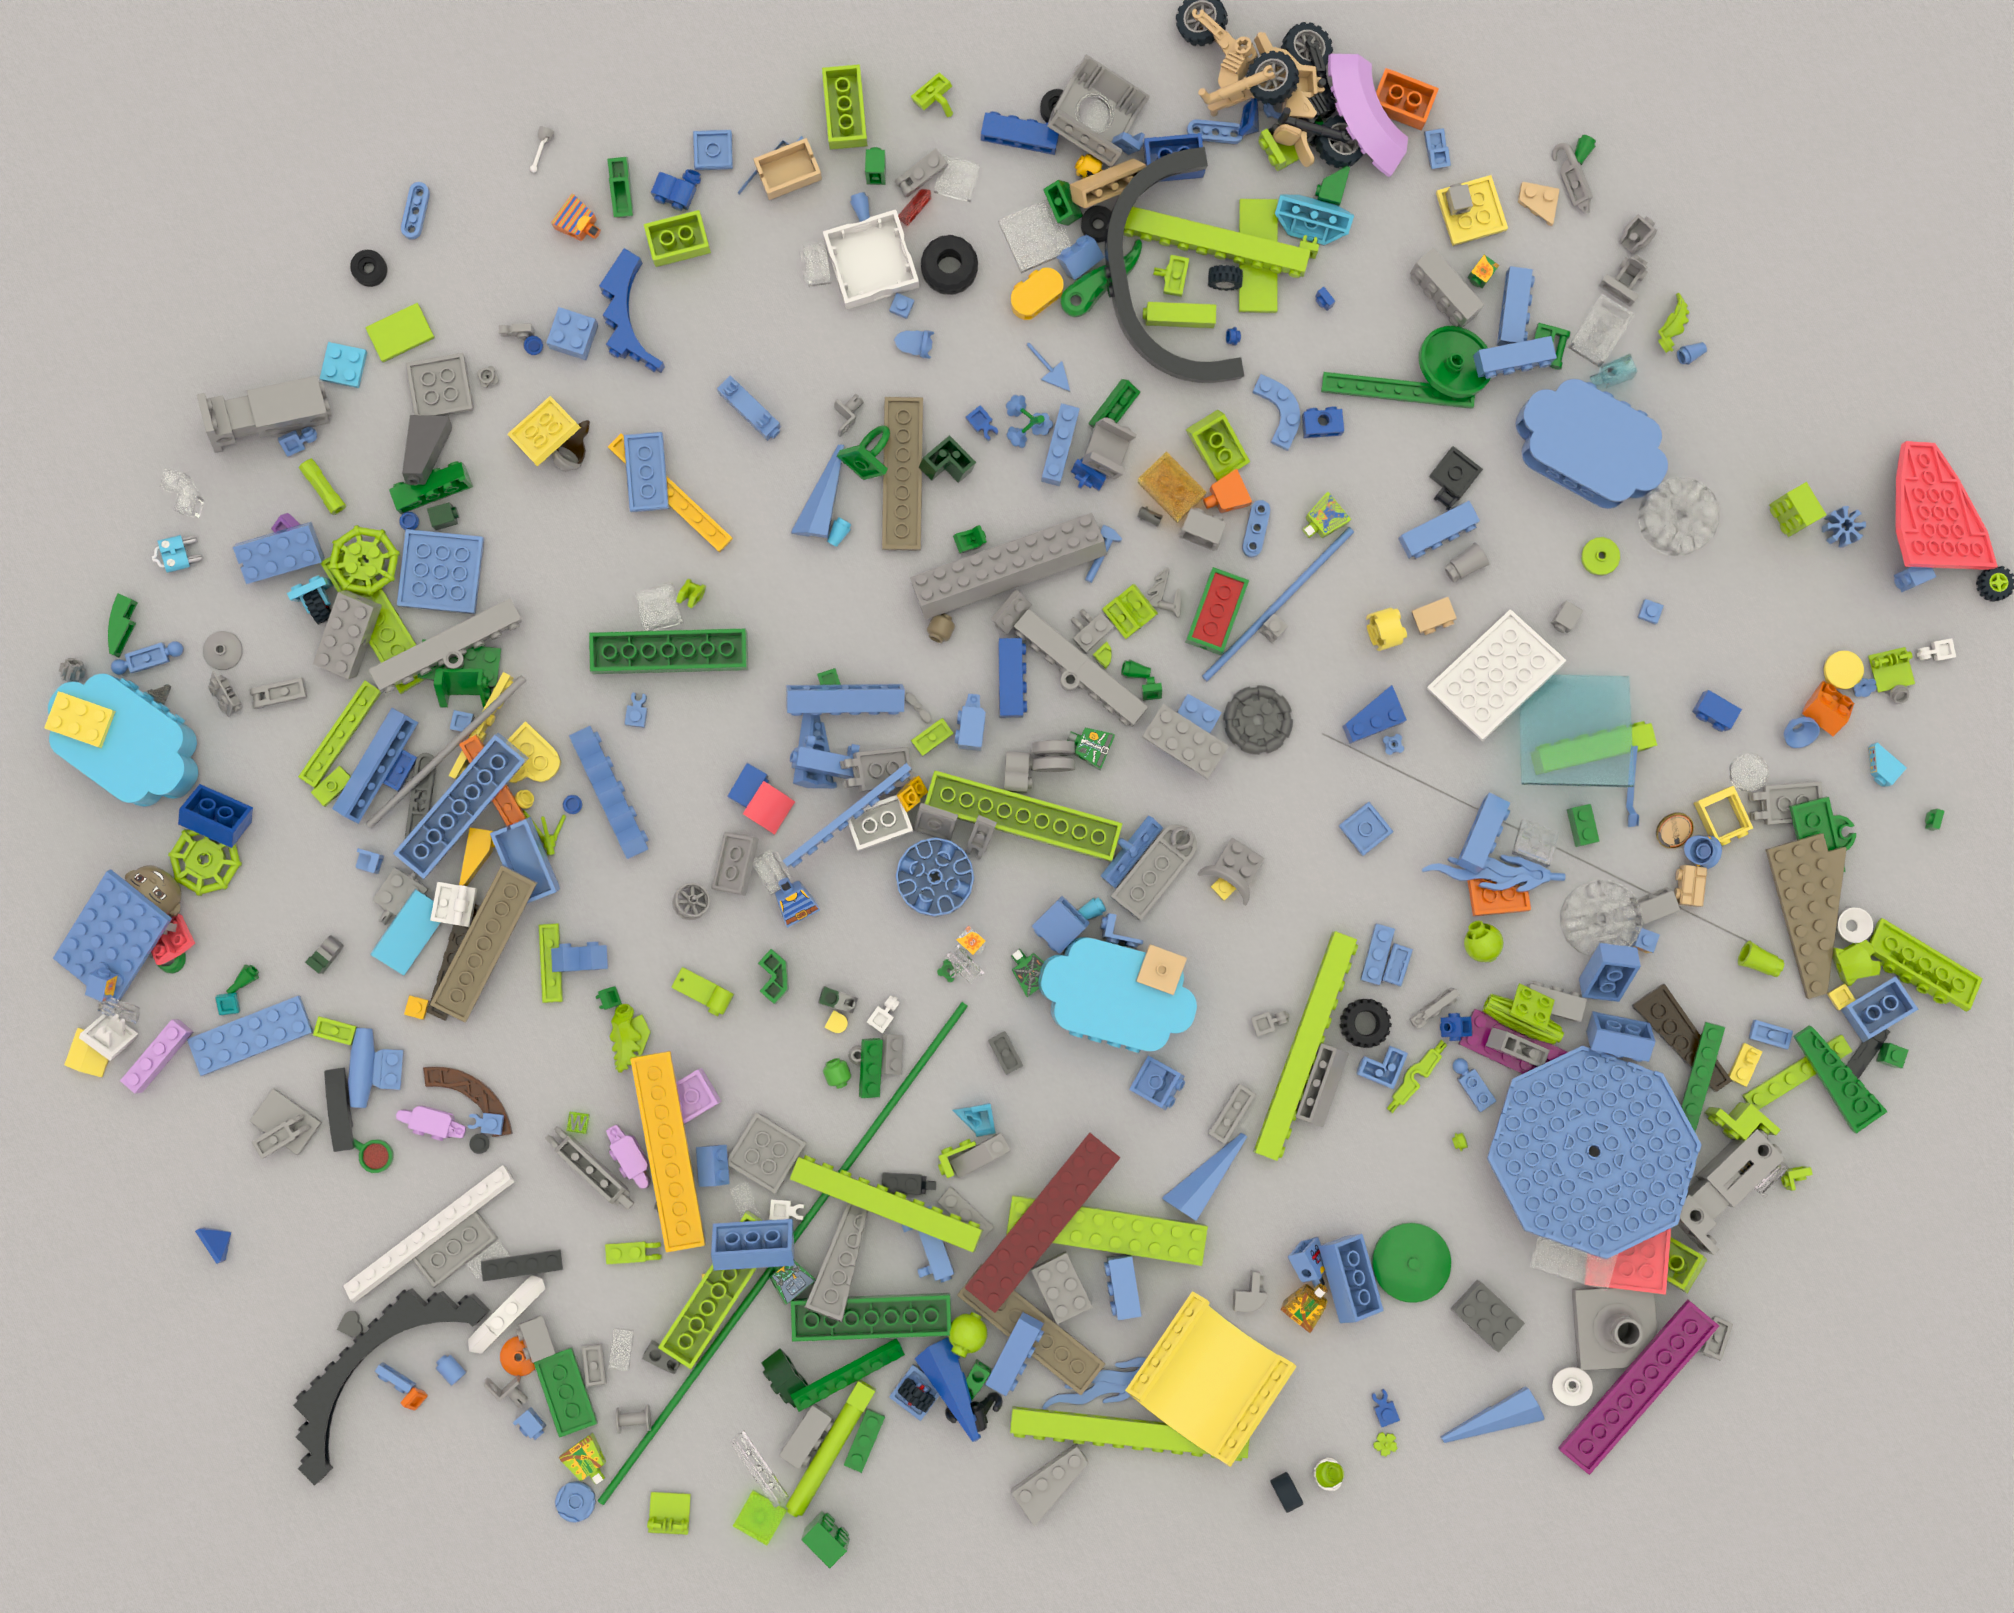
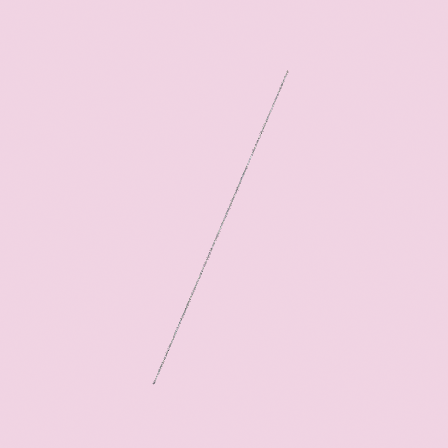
M1322 733L1323 735H1325V736H1327V737H1329V738H1331V739H1333V740H1335V741H1337V742H1339V743H1341V744H1343V745H1345V746H1348V745H1346V744H1344V743H1342V742H1340V741H1338V740H1336V739H1334V738H1332V737H1330V736H1328V735ZM1348 746V747H1350V748H1352V749H1354V750L1360 752L1359 750H1357V749H1355V748H1353V747H1351V746ZM1360 752V753H1362V754H1364V755H1366V756H1368V757H1370V758H1372V759H1374V760H1376V761H1378V762H1380V763H1382V764H1385V763H1383V762H1381V761H1379V760H1377V759H1375V758H1373V757H1371V756H1369V755H1367V754H1365V753H1363V752ZM1397 770V771H1399V772H1401V773H1403V774H1405V775H1407V776H1409V777H1411V778H1413V779H1415V780H1417V781H1419V782H1421V783H1423V784H1425V785H1427V786H1429V787H1431V788H1434V787H1432V786H1430V785H1428V784H1426V783H1424V782H1422V781H1420V780H1418V779H1416V778H1414V777H1412V776H1410V775H1408V774H1406V773H1404V772H1402V771H1400V770ZM1434 788V789H1436V790H1438V791H1440V792H1442V793H1444V794H1446V795H1448V796H1450V797H1452V798H1454V799H1456V800H1458V801H1460V802H1462V803H1464V804H1466V805H1468V806H1471V805H1469V804H1467V803H1465V802H1463V801H1461V800H1459V799H1457V798H1455V797H1453V796H1451V795H1449V794H1447V793H1445V792H1443V791H1441V790H1439V789H1437V788ZM1508 824L1509 826H1511V827H1513V828H1515V829H1517V830H1520V829H1518V828H1516V827H1514V826ZM1520 830V831H1522V832H1524V833H1526V834H1528V835H1530V836H1532V837H1534V838H1536V839H1538V840H1540V841H1542V842H1544V843H1546V844H1548V845H1550V846H1552V847H1554V848H1557V847H1555V846H1553V845H1551V844H1549V843H1547V842H1545V841H1543V840H1541V839H1539V838H1537V837H1535V836H1533V835H1531V834H1529V833H1527V832H1525V831H1523V830ZM1557 848V849H1559V850H1561V851H1563V852H1565V853H1567V854H1569V855H1571V856H1573V857H1575V858H1577V859H1579V860H1581V861H1583V862H1585V863H1587V864H1589V865H1591V866H1594V865H1592V864H1590V863H1588V862H1586V861H1584V860H1582V859H1580V858H1578V857H1576V856H1574V855H1572V854H1570V853H1568V852H1566V851H1564V850H1562V849H1560V848ZM1604 871V872H1606V873H1608V874H1610V875H1612V876H1614V877H1616V878H1618V879H1620V880H1622V881H1624V882H1626V883H1628V884H1630V885H1632V886H1634V887H1636V888H1638V889H1641V888H1639V887H1637V886H1635V885H1633V884H1631V883H1629V882H1627V881H1625V880H1623V879H1621V878H1619V877H1617V876H1615V875H1613V874H1611V873H1609V872H1607V871ZM1688 912V913H1690V914H1692V915H1694V916H1696V917H1698V918H1700V919H1702V920H1704V921H1706V922H1708V923H1710V924H1712V925H1714V926H1716V927H1718V928H1720V929H1722V930H1725V929H1723V928H1721V927H1719V926H1717V925H1715V924H1713V923H1711V922H1709V921H1707V920H1705V919H1703V918H1701V917H1699V916H1697V915H1695V914H1693V913H1691V912ZM1725 930V931H1727V932H1729V933H1731V934H1733V935H1735V936H1737V937H1739V938H1741V939H1743V940H1745V941L1748 942V940H1746V939H1744V938H1742V937H1740V936H1738V935H1736V934H1734V933H1732V932H1730V931H1728V930Z

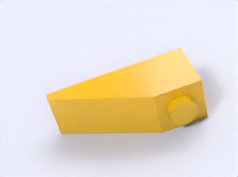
M469 828L459 885L468 886L492 854L493 848H496L490 835L493 831Z

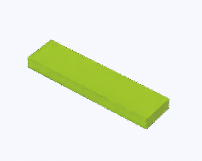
M559 923L541 924L538 926L542 1003L563 1002L562 972H552L551 955L552 948H559Z

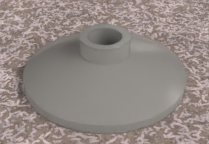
M216 632L205 641L203 656L211 667L218 670H227L234 667L241 659L242 644L230 632ZM223 646V652L219 653L218 648Z

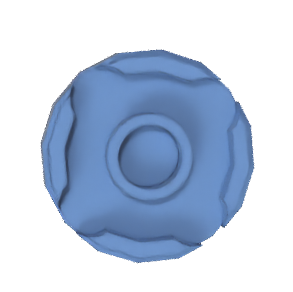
M579 1481L569 1482L564 1485L557 1493L555 1500L560 1517L573 1523L588 1518L593 1512L596 1503L595 1493L591 1487Z

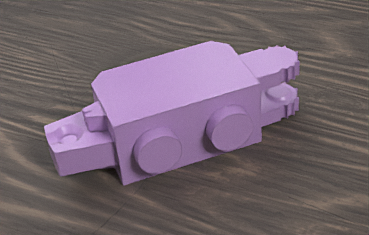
M423 1105L415 1107L413 1111L407 1109L398 1110L396 1114L397 1120L409 1124L408 1128L413 1129L412 1133L424 1136V1133L432 1135L431 1138L443 1141V1138L450 1137L464 1138L467 1126L455 1121L452 1113Z
M618 1125L612 1126L606 1130L611 1142L609 1146L611 1148L609 1151L614 1161L618 1160L621 1165L619 1170L624 1178L628 1177L629 1180L633 1178L641 1189L648 1188L651 1181L645 1170L649 1169V1160L634 1136L625 1135Z

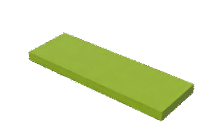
M1239 199V233L1278 242V218L1275 215L1278 199ZM1248 263L1239 264V268L1243 270L1242 287L1239 288V312L1277 313L1278 273H1273L1270 269L1264 267L1257 269Z

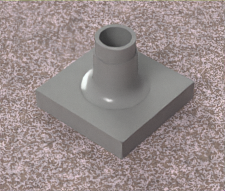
M1609 1287L1572 1289L1577 1368L1582 1370L1628 1368L1657 1335L1654 1293ZM1628 1322L1627 1334L1624 1338L1619 1339V1327L1623 1323Z

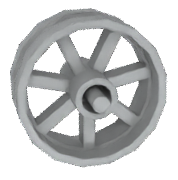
M686 883L674 894L672 901L673 909L681 918L695 920L701 917L709 908V894L700 884ZM690 888V896H688L683 890ZM694 889L697 890V891H698L699 893H701V894H699L698 896H696V895L694 894ZM679 893H680L686 900H680V901H678V895H679ZM703 897L705 904L698 902V899ZM680 904L685 905L684 911L680 908ZM695 905L704 908L702 912L698 914ZM692 908L694 915L688 914L686 912L688 911V909Z

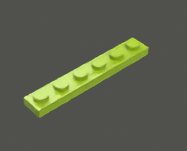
M364 680L298 776L300 779L314 788L319 785L381 695L378 688Z
M1838 1035L1827 1042L1840 1059L1852 1052L1843 1035ZM1806 1056L1743 1094L1742 1097L1746 1103H1751L1760 1110L1816 1075V1072Z

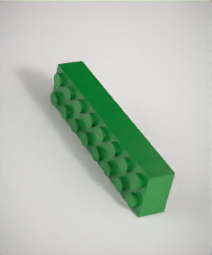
M745 628L589 633L590 672L592 674L748 670V633Z
M950 1293L848 1297L842 1322L806 1309L805 1305L808 1298L791 1300L792 1342L950 1336Z

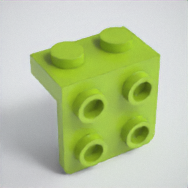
M1268 128L1261 131L1258 139L1259 145L1262 150H1265L1270 164L1275 167L1277 172L1299 160L1294 145L1287 146L1275 142Z

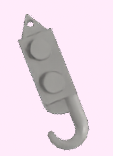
M1557 144L1552 151V157L1554 161L1557 160V152L1560 149L1565 150L1568 160L1562 164L1560 173L1572 203L1585 213H1590V204L1593 196L1581 165L1578 163L1574 151L1569 144Z

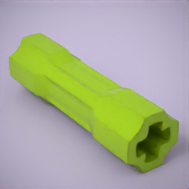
M311 458L300 464L298 468L319 494L330 513L336 515L346 508L345 503L334 491L316 462Z

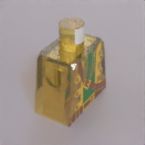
M1320 1283L1314 1289L1308 1284H1304L1283 1301L1280 1310L1311 1333L1326 1308L1328 1301L1324 1295L1328 1290Z

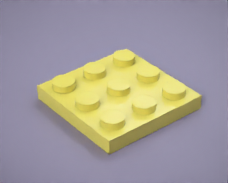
M1491 175L1461 183V185L1468 184L1473 204L1470 212L1451 216L1446 198V192L1450 187L1436 191L1452 246L1508 230Z
M549 396L508 433V436L538 466L581 427Z

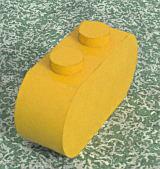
M1052 268L1035 270L1028 276V280L1024 283L1020 281L1013 287L1011 309L1018 318L1031 320L1062 296L1063 279L1056 270Z

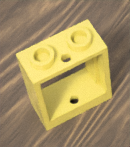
M1734 786L1725 788L1693 803L1708 836L1717 838L1721 846L1730 843V838L1737 836L1739 839L1748 835V830L1753 829ZM1727 797L1741 827L1718 837L1705 807Z

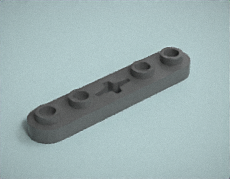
M422 753L417 757L413 778L435 758L432 754ZM436 768L411 790L405 839L430 811ZM423 791L422 798L426 802L421 804V811L419 812V804L416 803V799H420L421 792Z

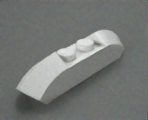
M531 1275L468 1339L469 1352L482 1354L544 1292L546 1288L542 1278Z

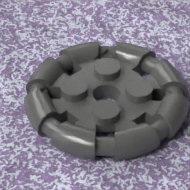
M1257 685L1255 688H1250L1249 686L1234 694L1233 700L1226 705L1223 721L1226 722L1225 732L1234 745L1237 744L1246 753L1259 755L1262 752L1271 753L1284 744L1283 741L1286 737L1289 738L1293 727V719H1291L1290 714L1292 712L1286 698L1283 695L1277 694L1275 689L1262 685ZM1258 695L1259 701H1252V696ZM1270 698L1276 702L1274 706L1267 703ZM1239 703L1244 705L1241 711L1237 709ZM1277 714H1283L1282 721H1278ZM1255 715L1262 716V725L1258 726L1253 723ZM1238 719L1239 726H1234L1233 720ZM1275 729L1280 732L1277 738L1272 735ZM1243 733L1250 737L1247 742L1240 738ZM1264 739L1265 744L1258 745V740Z

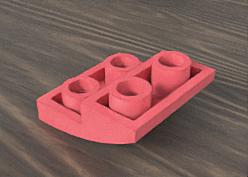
M763 781L743 812V815L775 835L795 801Z
M180 914L172 916L170 923L177 924L176 932L168 931L167 935L162 934L151 951L157 965H162L178 957L195 944L183 916Z

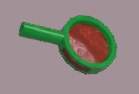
M354 1139L355 1149L360 1151L359 1162L366 1171L380 1173L387 1170L392 1164L394 1158L393 1150L386 1141L377 1139L363 1144Z

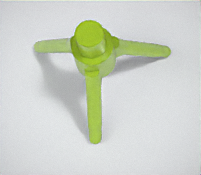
M523 810V813L526 816V818L530 817L529 814L525 810ZM562 815L554 834H549L544 816L541 817L545 835H543L533 821L536 831L544 844V848H546L547 855L555 854V841H557L558 834L566 818L565 815Z

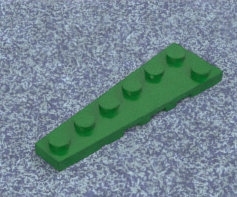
M1808 1025L1793 1036L1854 1133H1858L1887 1113L1883 1105L1865 1088V1085L1857 1079L1851 1069L1841 1061L1840 1057L1812 1026Z

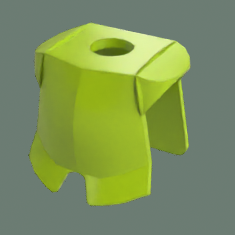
M1864 940L1860 943H1852L1843 949L1833 948L1832 959L1840 980L1847 986H1851L1858 978L1880 975L1881 964L1880 961H1873L1871 959V955L1875 953V948L1870 942Z

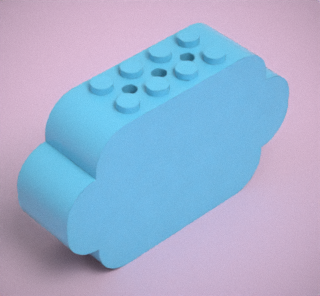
M97 674L89 678L85 684L78 682L64 683L52 695L48 703V714H50L58 691L116 711L102 748L50 731L49 743L57 755L119 800L147 807L158 802L162 796L171 799L185 796L197 781L198 767L191 758L197 746V738L194 731L184 724L185 719L169 712L170 709L167 706L154 701L155 698L152 695L139 690V686L134 682L127 681L124 678L119 679L108 674Z
M1088 937L1074 939L1067 946L1064 955H1054L1046 959L1038 979L1040 992L1044 997L1052 1001L1051 1016L1057 1025L1068 1030L1072 1036L1082 1038L1083 1035H1087L1091 1041L1101 1043L1102 1040H1106V1044L1118 1048L1121 1045H1125V1049L1139 1053L1140 1050H1159L1167 1043L1170 1033L1186 1031L1194 1021L1197 1002L1192 992L1182 987L1184 982L1183 971L1174 995L1136 982L1146 952Z

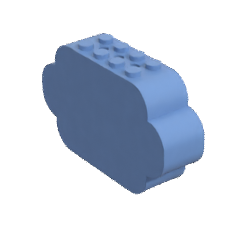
M1570 379L1563 382L1555 391L1549 389L1540 390L1534 393L1523 405L1516 418L1517 432L1526 440L1522 447L1524 463L1530 469L1601 508H1615L1629 497L1641 498L1646 496L1662 482L1668 470L1667 458L1658 449L1662 440V432L1659 425L1653 419L1647 417L1648 414L1644 411L1631 408L1629 403L1615 399L1609 392L1600 391L1591 382L1586 383L1579 379Z

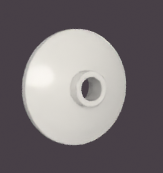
M1567 1367L1555 1375L1552 1388L1554 1395L1560 1402L1569 1406H1577L1585 1403L1590 1398L1593 1384L1590 1376L1584 1370L1577 1367ZM1574 1381L1576 1385L1569 1386V1382Z

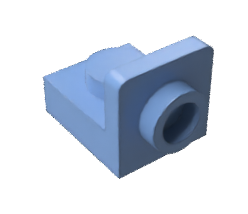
M1123 132L1113 137L1112 143L1130 155L1142 148L1145 134L1141 132L1132 137V135Z

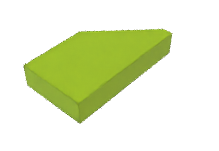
M643 1014L630 1021L631 1026L641 1036L640 1041L635 1042L640 1046V1051H637L639 1056L643 1054L651 1033Z

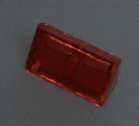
M927 189L919 190L898 215L899 220L906 226H909L932 199L931 191Z

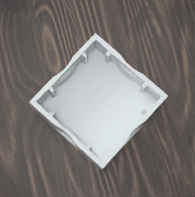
M896 210L872 216L859 223L846 224L823 231L824 240L846 310L894 296L896 293L900 294L919 288V280L911 255L907 250L904 233Z

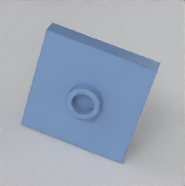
M731 130L693 131L695 170L733 169Z
M1370 802L1366 803L1339 825V828L1362 856L1393 833V830Z

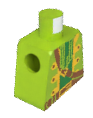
M593 1432L559 1456L560 1461L580 1481L590 1476L596 1485L605 1479L599 1468L606 1463V1459Z

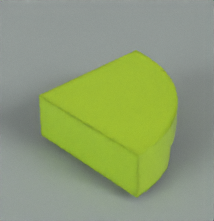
M1107 641L1092 655L1105 669L1109 666L1112 658L1111 647Z

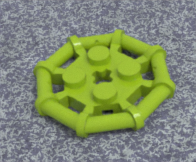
M355 525L352 530L337 540H333L330 563L327 568L342 587V591L348 590L374 596L375 592L396 579L394 576L400 551L394 547L387 537L386 531L383 529L375 530ZM362 535L375 537L373 542L363 541ZM356 536V543H352L348 548L344 546L345 543ZM381 542L388 550L387 553L383 554L378 547ZM340 549L345 552L343 563H338ZM363 556H366V559L369 560V563H365L364 566H361L362 564L361 562H359L360 558H363ZM385 559H390L388 570L386 572L383 570ZM345 568L350 575L348 580L344 578L340 570ZM380 574L384 576L372 585L371 581L375 576ZM355 580L366 581V586L355 585L354 582Z
M190 829L182 830V834L172 851L168 852L175 881L195 892L197 896L220 889L226 890L237 869L242 865L236 843L232 848L228 847L231 860H226V854L223 848L227 847L226 845L217 844L205 836L204 839L194 841L192 836L200 835L199 833ZM187 841L189 846L184 854H181L180 851ZM207 854L209 861L202 865L200 856ZM179 859H183L186 867L184 871H181ZM224 865H230L226 874L222 878L219 874L223 869ZM189 874L196 877L198 879L197 884L190 881L186 877ZM214 877L217 881L216 883L204 886L205 879H212Z

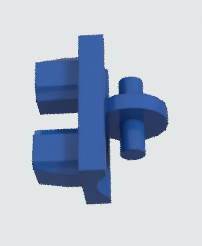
M1083 458L1081 460L1077 459L1071 473L1076 475L1075 479L1080 481L1078 487L1082 489L1086 485L1089 488L1094 487L1099 491L1106 480V475L1083 464Z

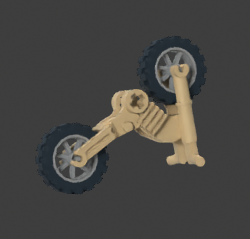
M1184 0L1183 5L1178 8V14H1176V26L1187 43L1190 42L1193 46L1210 45L1215 41L1226 55L1223 63H1221L1218 83L1221 88L1210 94L1204 88L1198 91L1204 103L1208 104L1211 116H1217L1218 110L1229 108L1250 98H1255L1266 105L1267 103L1276 105L1278 102H1285L1286 98L1289 99L1292 96L1293 91L1297 90V83H1299V71L1295 62L1288 54L1285 55L1282 51H1270L1267 54L1266 52L1262 53L1258 58V54L1248 37H1240L1235 40L1226 31L1225 25L1228 24V15L1220 0ZM1205 8L1211 9L1210 11L1205 13ZM1215 13L1214 19H1212L1210 16ZM1196 24L1194 29H1191L1189 25ZM1276 66L1282 67L1279 71L1276 72ZM1286 71V78L1279 77Z

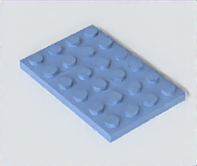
M110 869L106 871L53 959L86 986L89 974L100 968L109 969L112 973L117 974L114 996L105 1000L114 1007L122 999L172 918Z

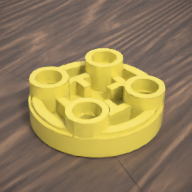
M1838 651L1830 655L1824 664L1826 683L1832 684L1837 689L1845 690L1854 687L1862 680L1864 675V666L1861 659L1850 651Z

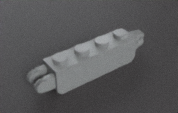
M556 1126L554 1130L564 1139L562 1143L559 1144L550 1135L545 1138L555 1148L554 1151L607 1201L617 1206L621 1203L629 1210L634 1202L628 1197L630 1194L627 1190L628 1187L572 1135H568L560 1127Z

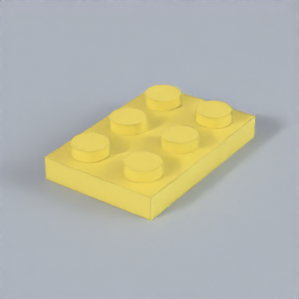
M58 691L44 728L102 748L116 711Z

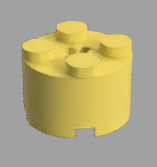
M1390 607L1367 615L1366 620L1370 619V624L1366 625L1368 635L1373 646L1377 645L1379 647L1376 649L1377 651L1401 645L1403 639L1407 638V632L1401 625V615L1397 608L1393 609Z

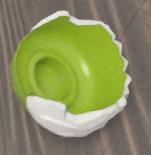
M1329 1457L1319 1461L1314 1468V1477L1318 1486L1326 1491L1337 1490L1344 1479L1342 1466L1335 1459Z

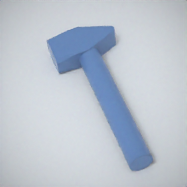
M1103 525L1100 532L1103 539H1105L1106 551H1108L1113 541L1121 542L1122 538L1114 529ZM1105 556L1094 560L1085 578L1086 581L1092 583Z

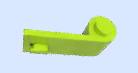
M684 967L680 969L671 988L709 1008L708 1012L717 1017L719 1014L724 1015L734 996L732 992Z

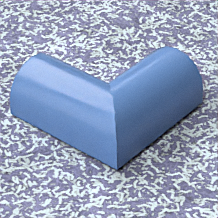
M1389 1045L1382 1063L1363 1056L1356 1074L1394 1089L1408 1053Z

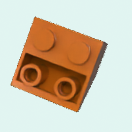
M1822 681L1805 704L1802 714L1814 719L1819 727L1834 736L1849 721L1855 703L1848 696L1838 692L1832 684Z

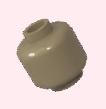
M945 613L932 617L927 627L929 638L937 643L949 641L955 629V624L951 621L952 617Z

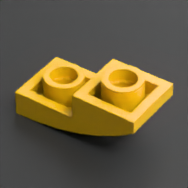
M915 776L902 787L897 797L905 811L908 812L920 802V799L928 793V790L920 776Z

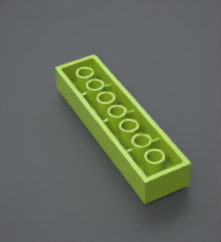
M747 1210L740 1222L763 1220ZM712 1263L658 1348L689 1369H692L757 1268L714 1270Z

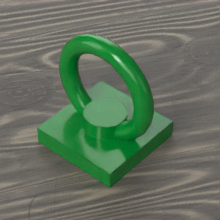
M885 425L874 428L863 438L859 445L839 450L837 457L863 480L885 475L888 468L875 457L886 446L890 437V429ZM883 433L877 445L871 451L866 450L869 443L876 436Z

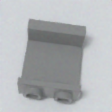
M1102 418L1095 423L1082 463L1112 479L1122 476L1125 468L1121 466L1127 445L1129 441L1136 438L1137 434L1131 432L1128 427L1116 424L1110 418Z

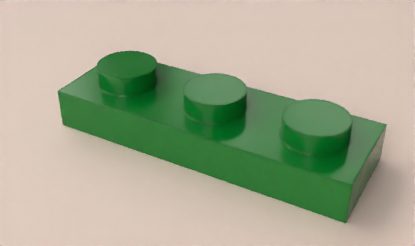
M881 1038L862 1039L859 1083L860 1098L880 1097L883 1040Z
M867 1408L844 1466L862 1473L885 1419L884 1415Z

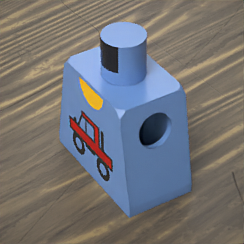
M1318 1237L1301 1241L1288 1255L1301 1282L1312 1281L1315 1289L1325 1285L1322 1277L1325 1268L1319 1250L1321 1243Z

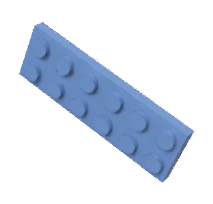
M296 996L191 1037L187 1041L200 1076H204L311 1034L313 1029L301 997Z

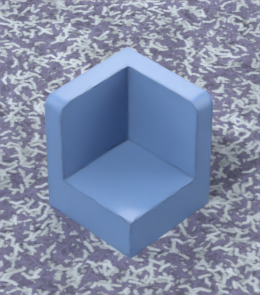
M358 848L357 852L360 854L356 868L379 874L384 856Z

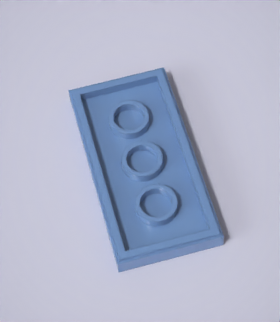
M663 432L624 435L630 512L669 509Z

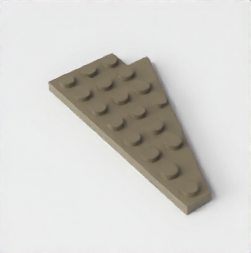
M1819 833L1765 849L1807 999L1828 993L1846 857V847L1828 851L1824 834Z

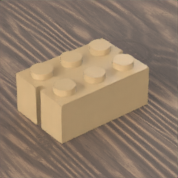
M807 138L753 158L769 200L822 180L820 169Z

